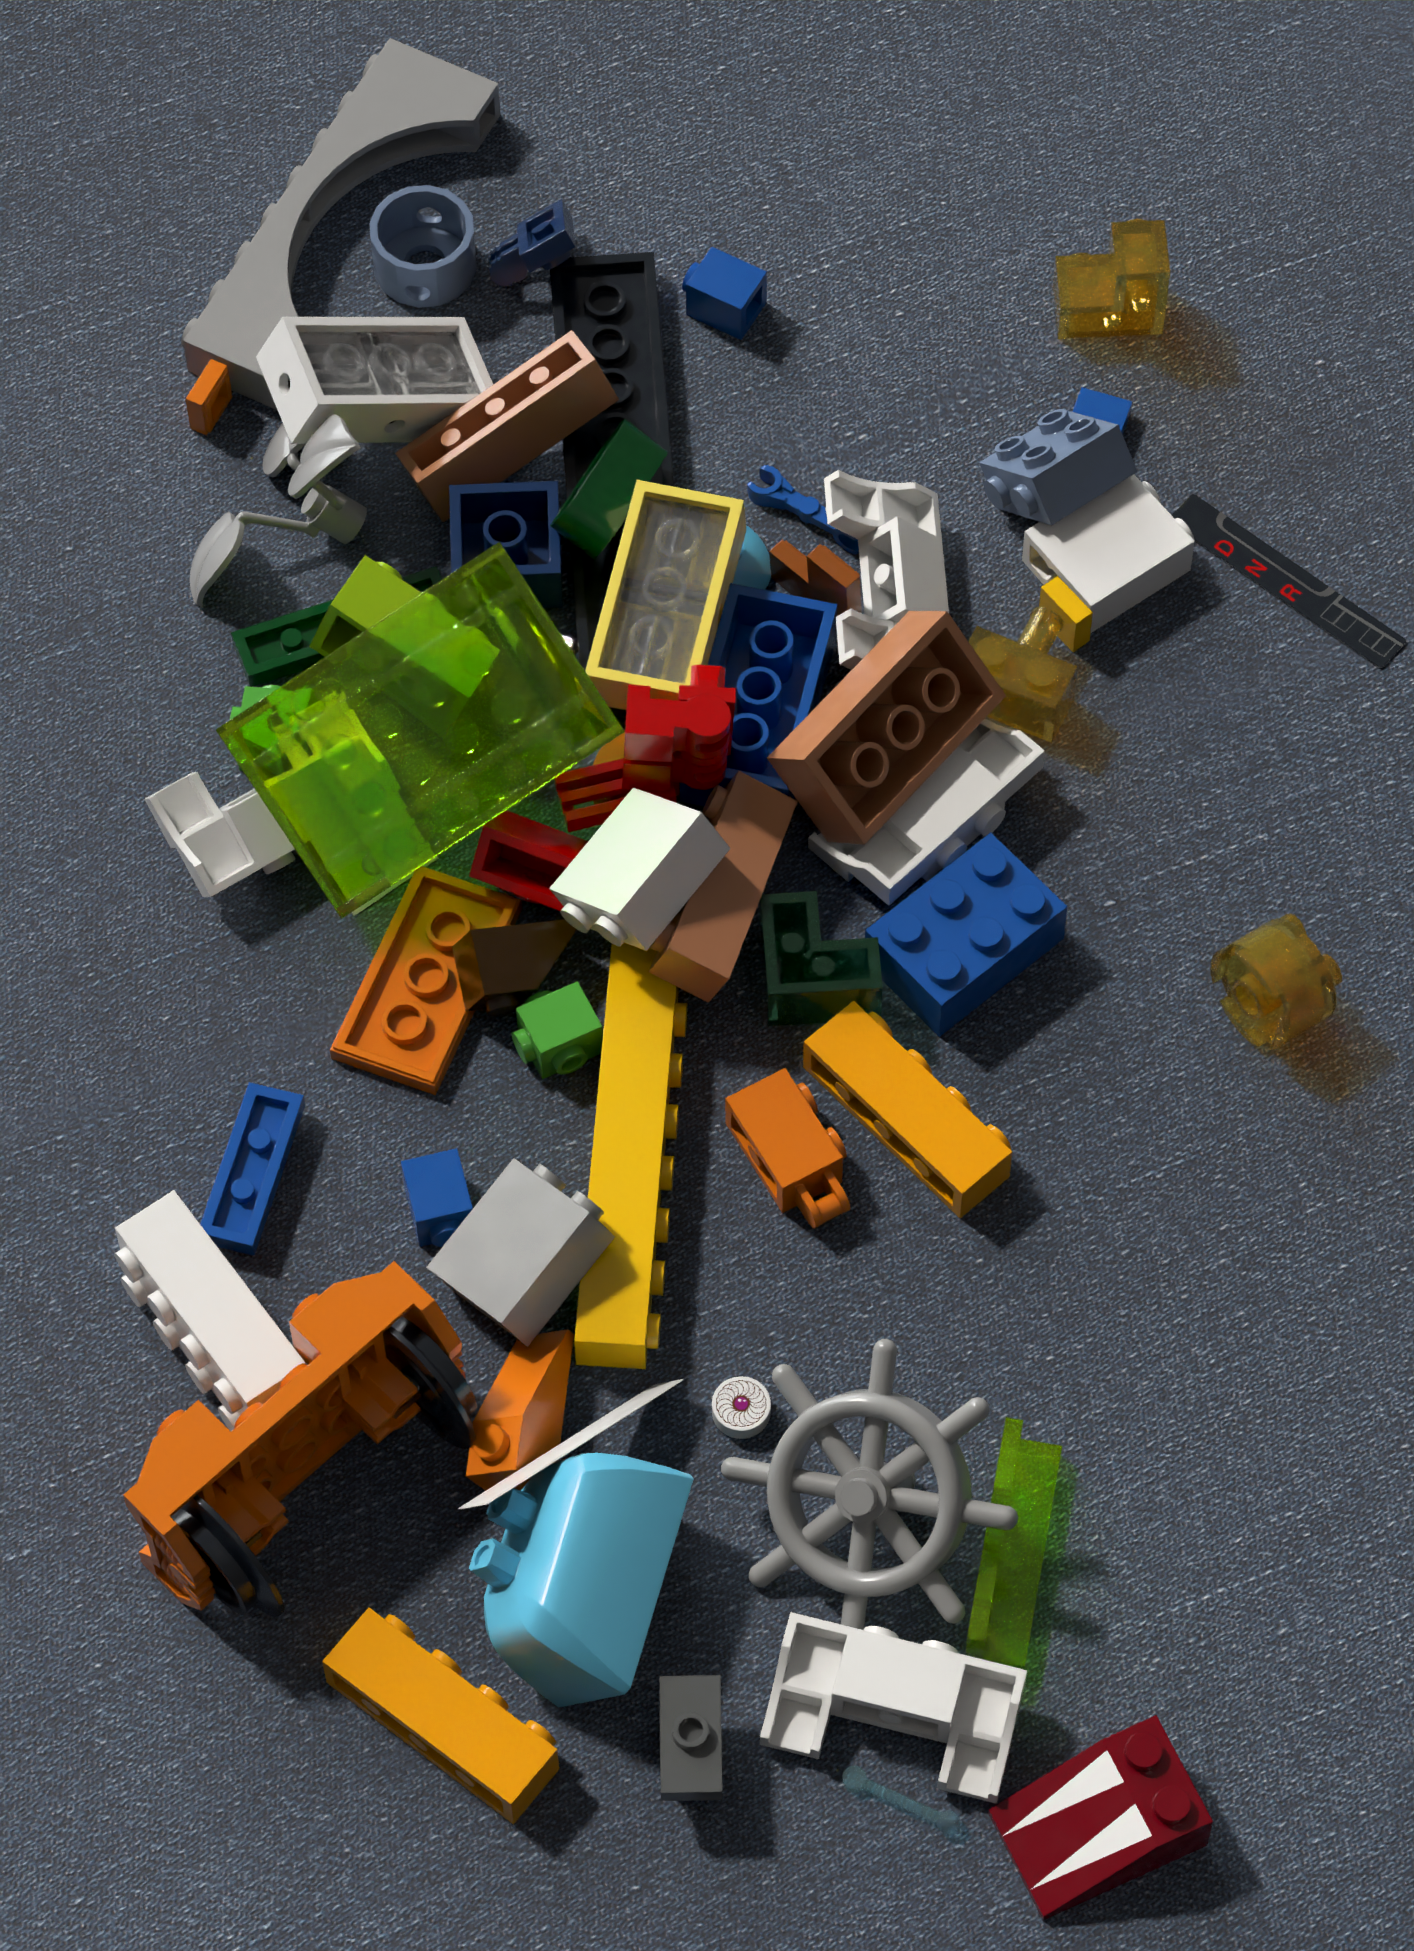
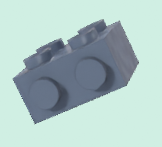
M1058 409L1045 414L1038 420L1037 427L1022 436H1013L1001 441L996 445L995 453L979 462L986 481L983 483L985 493L996 508L1051 526L1138 472L1118 424L1067 411L1066 409Z

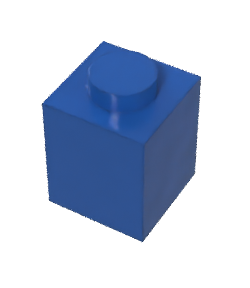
M711 247L701 263L694 262L684 277L682 290L686 292V315L742 340L767 303V271Z
M457 1148L401 1161L404 1188L419 1247L430 1244L443 1247L473 1209Z

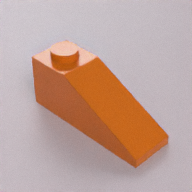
M561 1330L537 1334L528 1347L519 1340H516L473 1420L476 1440L469 1447L466 1477L484 1490L493 1487L560 1444L574 1334L571 1331ZM531 1477L526 1481L522 1482L521 1484H519L518 1486H516L514 1489L521 1491L523 1487L527 1484V1482L531 1479Z

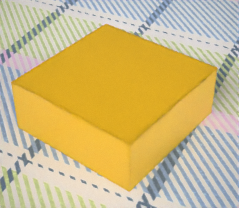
M1057 576L1041 587L1038 617L1072 652H1075L1090 641L1093 612Z

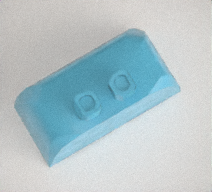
M586 1453L557 1460L533 1475L521 1491L513 1488L489 1503L486 1512L488 1520L505 1528L501 1542L493 1538L481 1541L474 1550L469 1566L470 1571L488 1583L484 1594L486 1632L496 1652L508 1666L558 1708L625 1695L631 1688L694 1480L690 1474L628 1456Z

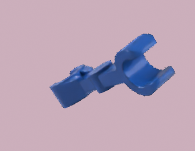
M764 465L759 470L760 479L765 483L771 484V487L760 488L753 482H748V496L754 504L782 510L787 509L798 515L802 522L812 523L832 534L837 544L851 554L859 553L858 539L828 525L826 507L820 505L814 497H806L795 491L778 469L773 466Z

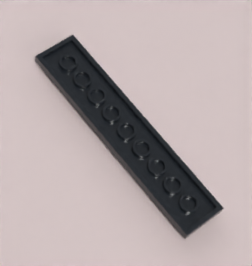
M654 252L569 257L560 265L550 269L555 341L572 330L596 359L619 400L562 439L567 499L604 443L624 419L628 420L668 451L667 456L650 482L674 487ZM626 519L607 546L595 559H592L570 542L583 720L626 717V710L589 703L584 676Z

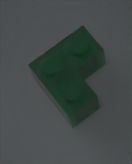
M817 891L762 894L760 898V933L768 1026L827 1023L852 1001H855L867 1013L875 1012L881 1016L883 986L878 937L821 941Z

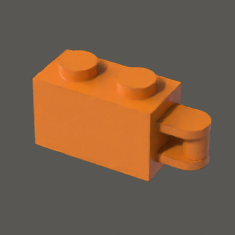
M783 1068L726 1097L725 1122L780 1211L784 1213L798 1206L812 1228H816L851 1209L848 1197L840 1185L842 1183L843 1159L847 1157V1153L838 1133L832 1127L825 1129L817 1118V1104L809 1088L803 1082L796 1085L787 1069ZM823 1192L827 1194L814 1202L813 1197Z

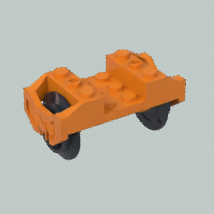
M395 1261L382 1272L333 1283L322 1294H312L297 1306L292 1319L289 1321L293 1347L305 1363L293 1368L282 1380L280 1390L265 1403L257 1402L249 1406L237 1419L234 1426L235 1429L230 1431L199 1400L186 1411L180 1409L173 1412L158 1428L157 1436L152 1440L137 1483L124 1493L123 1497L126 1507L147 1538L148 1544L139 1551L142 1564L182 1604L201 1611L214 1600L215 1595L227 1607L238 1614L244 1615L255 1606L267 1615L279 1617L285 1610L282 1597L269 1574L256 1558V1555L267 1546L271 1538L289 1523L288 1519L283 1515L286 1508L280 1501L361 1430L376 1444H379L392 1431L401 1428L416 1415L433 1432L450 1444L461 1449H468L473 1445L476 1435L469 1416L477 1409V1403L470 1386L465 1380V1372L461 1369L464 1366L463 1362L459 1359L462 1356V1342L435 1299Z

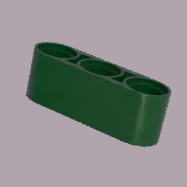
M624 419L604 443L552 521L550 527L592 559H595L607 546L626 519L636 481L650 482L667 456L668 451L628 420Z

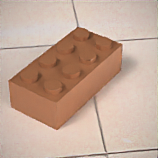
M908 611L781 742L767 759L827 842L865 845L1006 695L947 611Z

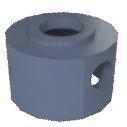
M431 185L409 186L390 194L376 207L369 223L374 276L384 293L402 304L417 308L434 307L458 298L471 285L477 270L473 215L461 198L447 189ZM430 207L438 211L441 216H424L418 211ZM422 251L434 252L443 258L434 263L413 264L407 262L413 254Z

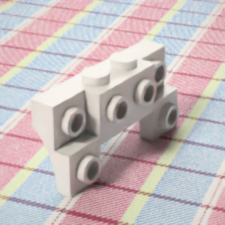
M837 470L824 478L827 523L858 539L864 614L850 608L836 617L839 664L852 670L908 611H947L949 613L938 494L916 482H875L857 478Z
M334 693L287 719L308 759L221 808H218L198 772H192L145 798L170 848H176L202 897H212L263 868L265 874H270L293 862L295 857L292 851L307 843L297 827L381 770L385 772L395 790H401L385 759L365 736L340 693Z
M985 718L865 845L827 842L821 833L817 835L814 832L808 839V848L847 882L856 877L887 905H890L919 878L922 877L929 881L941 869H944L966 852L967 846L980 834L987 836L990 832L992 833L1005 817V801L1043 768L1045 750L1021 730L1008 729Z
M790 1612L770 1700L760 1734V1745L819 1759L830 1715L947 1743L937 1789L997 1804L1026 1684L1027 1670L959 1654L953 1646L940 1641L928 1640L918 1644L899 1639L896 1633L883 1627L867 1626L864 1630Z

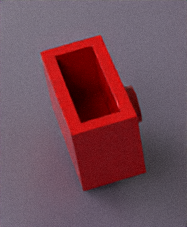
M504 810L483 825L469 877L514 893L516 897L524 901L543 904L561 911L564 906L549 888L588 841Z

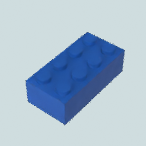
M730 583L708 665L725 667L724 688H736L731 755H727L726 774L721 783L718 784L719 786L725 788L735 774L741 771L793 799L795 798L767 757L820 703L836 642L837 604ZM679 782L680 802L704 806L714 787L707 790H699Z

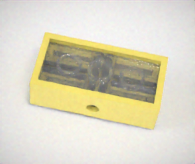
M636 481L584 674L589 703L626 710L628 684L651 686L650 698L678 700L679 685H690L691 666L708 665L730 583H733L746 533L744 500L647 481Z

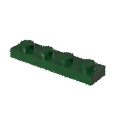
M437 566L402 577L403 581L421 593H430L440 598L447 605L449 611L456 615L455 607ZM333 600L231 632L233 646L250 687L330 662L329 659L309 646Z

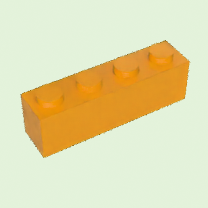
M852 1001L804 1041L803 1068L959 1218H962L1010 1177L1012 1148L1006 1136L992 1124L985 1126L972 1113L969 1102L956 1088L951 1086L945 1088L932 1075L929 1064L921 1054L914 1049L907 1051L893 1038L888 1024L877 1013H867L855 1001Z
M368 1607L323 1659L326 1683L514 1824L559 1770L558 1749L554 1747L557 1744L554 1737L537 1722L528 1720L524 1724L507 1711L509 1709L507 1702L492 1688L482 1684L477 1689L461 1677V1668L447 1654L438 1649L429 1653L413 1641L416 1638L415 1634L399 1618L388 1614L384 1619Z

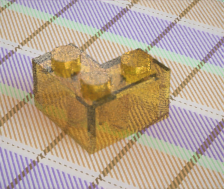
M1132 219L1126 222H1111L1108 254L1090 255L1088 253H1075L1070 256H1055L1053 295L1058 339L1163 334L1170 279L1165 220L1146 221L1143 219Z

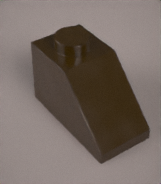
M564 919L470 930L452 946L465 1010L486 1009L488 1016H501L515 1012L520 1003L542 983L577 929Z

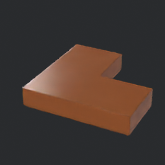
M782 539L769 551L771 578L791 595L837 604V616L850 608L862 613L860 574L826 546L819 544L805 556L787 540L784 541Z

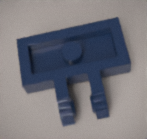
M562 199L517 224V234L501 242L499 247L495 246L494 250H490V255H488L490 281L492 280L499 287L505 286L506 288L507 285L512 286L513 282L517 283L526 277L527 270L531 273L541 266L544 270H549L569 258L571 255L570 250L576 247L573 219Z

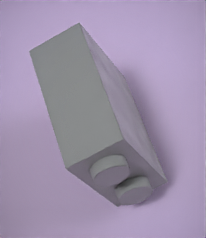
M513 1158L426 1268L454 1293L528 1347L615 1236L598 1221L604 1214V1211L579 1191H576L569 1198L562 1193L566 1184L546 1167L538 1164L534 1171H531Z

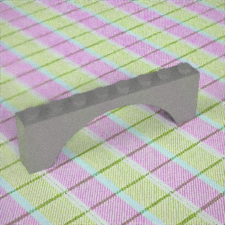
M390 38L379 55L373 54L369 58L363 71V77L353 92L348 91L343 96L338 107L337 116L329 128H323L319 131L312 146V153L303 166L298 165L293 169L287 181L286 191L277 204L271 203L267 207L261 220L260 229L251 242L245 241L241 245L235 257L234 267L225 280L220 279L215 283L209 295L208 305L199 318H193L187 324L182 335L181 344L184 347L188 371L200 376L210 359L227 365L232 391L277 410L256 356L282 317H298L291 298L293 278L303 247L315 226L341 197L358 184L383 170L412 159L434 154L476 152L501 115L499 83Z

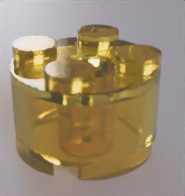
M1291 913L1269 920L1220 949L1213 955L1210 966L1213 984L1222 979L1223 986L1228 995L1219 1001L1229 1020L1249 1042L1258 1047L1268 1042L1271 1044L1270 1050L1278 1049L1332 1016L1337 1003L1335 986L1342 982V973L1336 961L1328 954L1321 955L1318 948L1306 935L1301 921Z

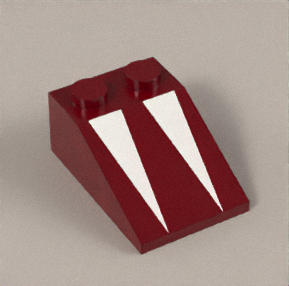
M1157 1715L1098 1741L995 1805L988 1812L1042 1920H1046L1207 1846L1213 1824L1211 1816Z

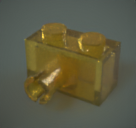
M1036 607L1032 610L1030 619L1018 642L976 626L968 642L1006 695L987 717L1052 743L1074 701L1078 668L1076 665L1048 655L1058 633L1064 627V620L1060 615L1051 610L1046 622H1043L1042 619L1047 608Z

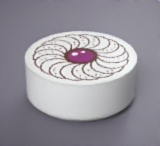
M739 1376L730 1378L718 1386L712 1398V1417L715 1425L721 1432L732 1438L746 1439L759 1434L767 1426L771 1414V1400L768 1391L760 1382L750 1377Z

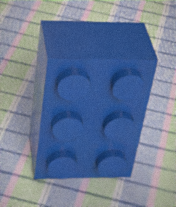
M990 832L865 930L864 963L940 1037L1064 939L1068 906Z

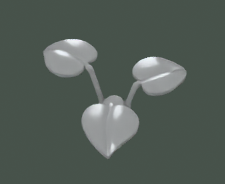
M335 414L329 416L312 434L306 445L291 444L283 423L281 424L265 451L262 464L263 471L266 475L275 477L288 463L295 471L289 483L288 494L295 499L301 497L312 487L301 507V512L307 516V522L245 511L240 512L236 517L230 512L225 513L204 536L192 561L190 590L195 604L203 608L205 593L237 553L243 539L244 526L254 523L300 531L312 538H315L321 530L343 544H348L358 534L365 521L367 508L330 485L327 486L320 481L321 478L343 460L361 449L359 443L351 435L343 418ZM304 446L299 460L298 451Z

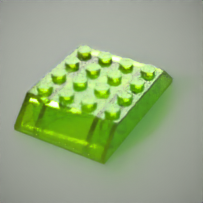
M500 542L216 729L341 919L625 732Z

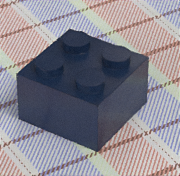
M558 481L449 485L451 580L455 612L563 608L561 535L550 527L560 511Z

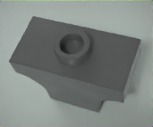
M721 1675L659 1676L661 1801L723 1800Z

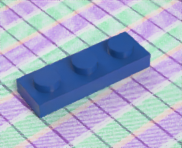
M248 1083L200 1223L217 1247L255 1256L305 1108L304 1095Z

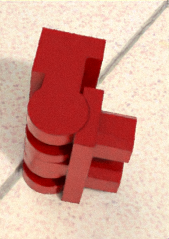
M692 665L690 685H679L678 700L650 698L651 686L628 684L622 790L636 788L643 791L670 792V782H683L691 788L707 790L721 783L726 774L727 755H731L736 688H724L725 667Z

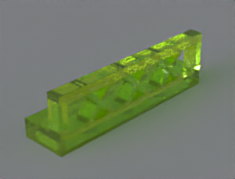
M1006 1417L991 1503L1014 1508L1018 1514V1522L1010 1530L986 1527L965 1655L1025 1670L1062 1446L1021 1439L1023 1420Z

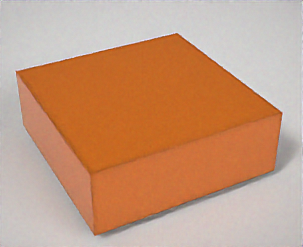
M210 359L185 400L190 429L204 435L210 433L232 399L227 365Z

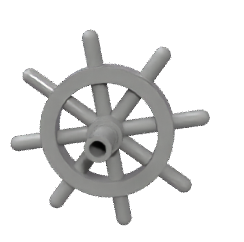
M881 1339L873 1347L868 1389L848 1391L819 1403L790 1365L780 1364L776 1366L772 1372V1380L798 1415V1418L789 1426L780 1439L771 1463L729 1457L721 1465V1473L727 1480L767 1487L769 1514L774 1531L781 1543L779 1547L750 1569V1582L756 1587H765L796 1564L804 1573L818 1583L844 1593L841 1625L864 1630L868 1597L891 1595L916 1584L920 1585L945 1621L953 1624L960 1622L965 1616V1607L939 1572V1569L950 1559L959 1546L968 1523L1010 1530L1018 1522V1514L1010 1506L971 1499L969 1470L957 1440L987 1418L990 1412L988 1402L980 1397L972 1398L941 1421L932 1411L919 1402L892 1392L897 1347L889 1339ZM865 1417L860 1460L834 1426L835 1422L845 1418ZM892 1423L909 1434L916 1442L886 1463L884 1458L888 1424ZM814 1441L818 1443L841 1476L802 1469L805 1457ZM929 1461L937 1479L939 1493L914 1489L916 1485L914 1473ZM800 1493L835 1499L836 1503L808 1524L802 1508ZM896 1510L937 1518L933 1531L923 1547H921ZM852 1521L847 1562L828 1550L822 1543ZM876 1525L900 1557L903 1564L887 1568H871Z

